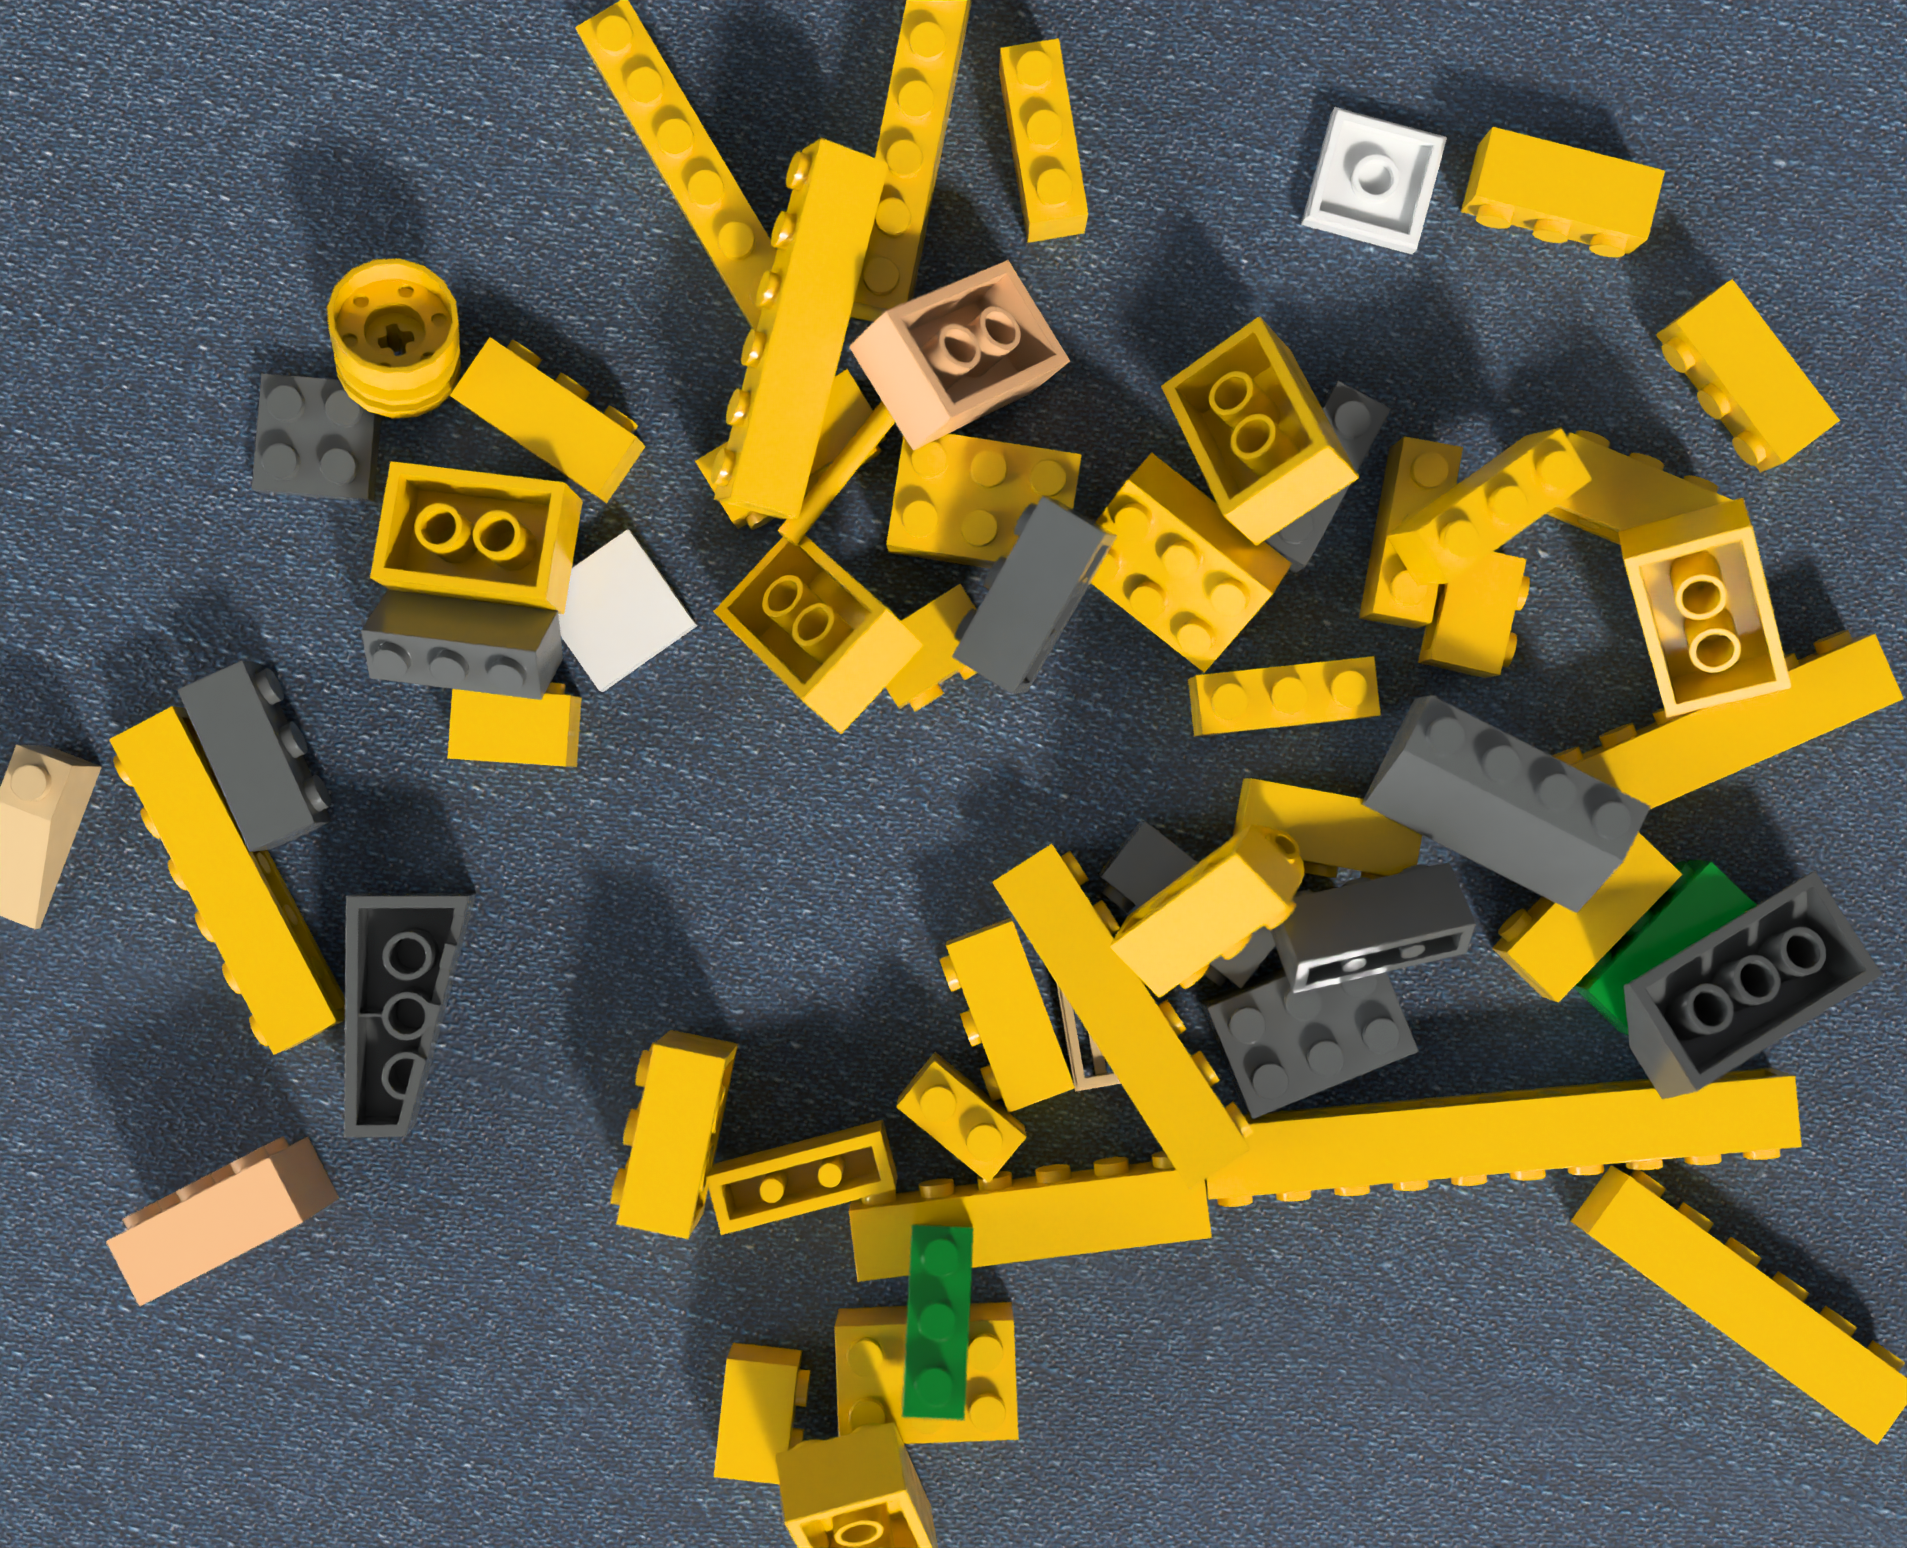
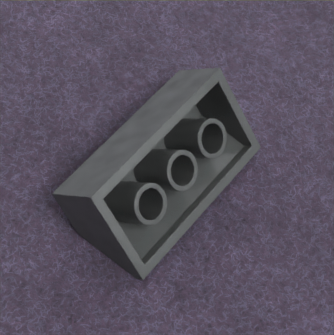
M1432 695L1414 699L1361 804L1575 913L1586 904L1623 863L1651 806Z
M1816 871L1624 985L1629 1046L1661 1099L1697 1092L1880 977L1882 973Z

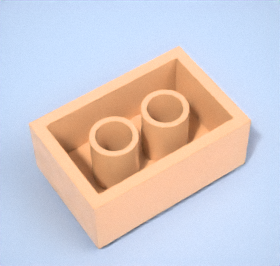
M1009 260L885 311L849 346L912 450L1031 394L1070 362Z
M282 1136L123 1218L122 1220L127 1230L106 1242L140 1307L303 1223L339 1199V1196L309 1138L306 1137L289 1146L285 1137Z

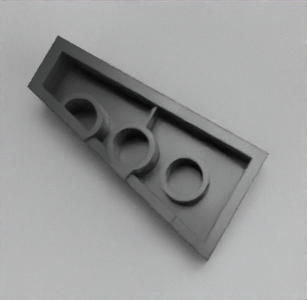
M356 893L346 896L344 1138L406 1137L415 1126L476 893Z

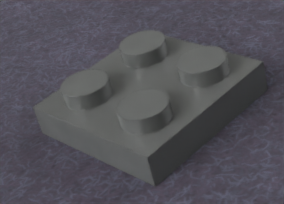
M261 373L252 490L269 494L374 502L382 415L368 412L351 399L340 380Z

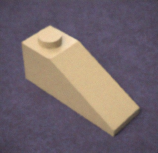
M16 745L0 787V916L33 929L41 927L102 766L49 746Z

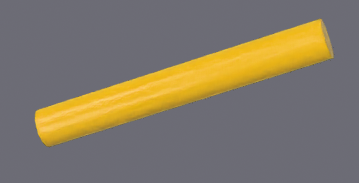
M883 401L879 403L806 494L799 518L786 519L778 529V532L795 546L895 423Z

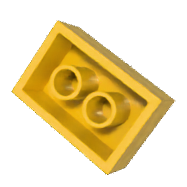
M1260 316L1161 385L1223 516L1256 546L1359 478L1291 350Z
M946 434L912 450L903 435L886 543L888 552L991 569L1001 556L1008 558L1019 538L1014 534L1015 526L1021 514L1030 503L1033 502L1038 505L1040 499L1044 496L1056 499L1073 509L1082 454L955 434Z
M1151 452L1095 522L1116 534L1117 537L1093 577L1091 584L1205 673L1274 593L1292 563L1264 541L1256 546L1223 516L1218 504Z
M390 461L370 578L387 589L394 591L556 610L558 614H564L583 500L565 482Z
M1743 498L1618 531L1623 560L1667 717L1792 688L1753 528Z
M806 535L796 546L782 537L713 611L804 703L840 734L849 727L924 646L893 613Z
M670 1030L657 1042H652L649 1051L643 1050L635 1085L645 1087L643 1097L638 1104L637 1110H630L623 1137V1145L632 1146L631 1155L626 1162L625 1169H618L611 1195V1204L620 1206L616 1224L685 1239L690 1237L704 1213L709 1188L706 1176L714 1164L738 1048L737 1043Z
M1012 1302L970 1304L964 1421L902 1417L908 1306L838 1309L834 1329L839 1437L851 1434L856 1428L865 1424L877 1423L884 1425L894 1422L904 1444L1019 1440Z
M894 1422L884 1425L877 1423L865 1424L856 1428L851 1434L825 1441L819 1439L806 1440L797 1444L791 1450L775 1454L784 1523L798 1548H938L930 1502Z

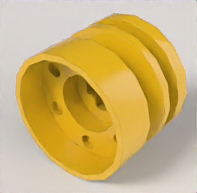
M376 259L351 269L335 285L327 305L328 324L337 376L348 396L368 412L392 419L418 417L438 408L456 387L461 373L457 305L444 280L420 264L403 259ZM394 352H401V355L395 356Z

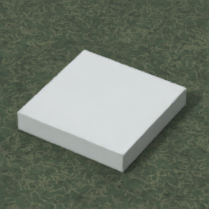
M1334 107L1330 115L1301 225L1413 255L1418 247L1447 137Z
M629 529L572 568L565 613L558 614L561 637L601 692L610 688L698 626Z

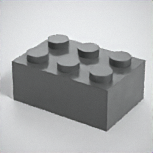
M1284 967L1246 981L1242 988L1236 985L1199 1001L1241 1105L1252 1119L1419 1052L1387 972L1293 993Z

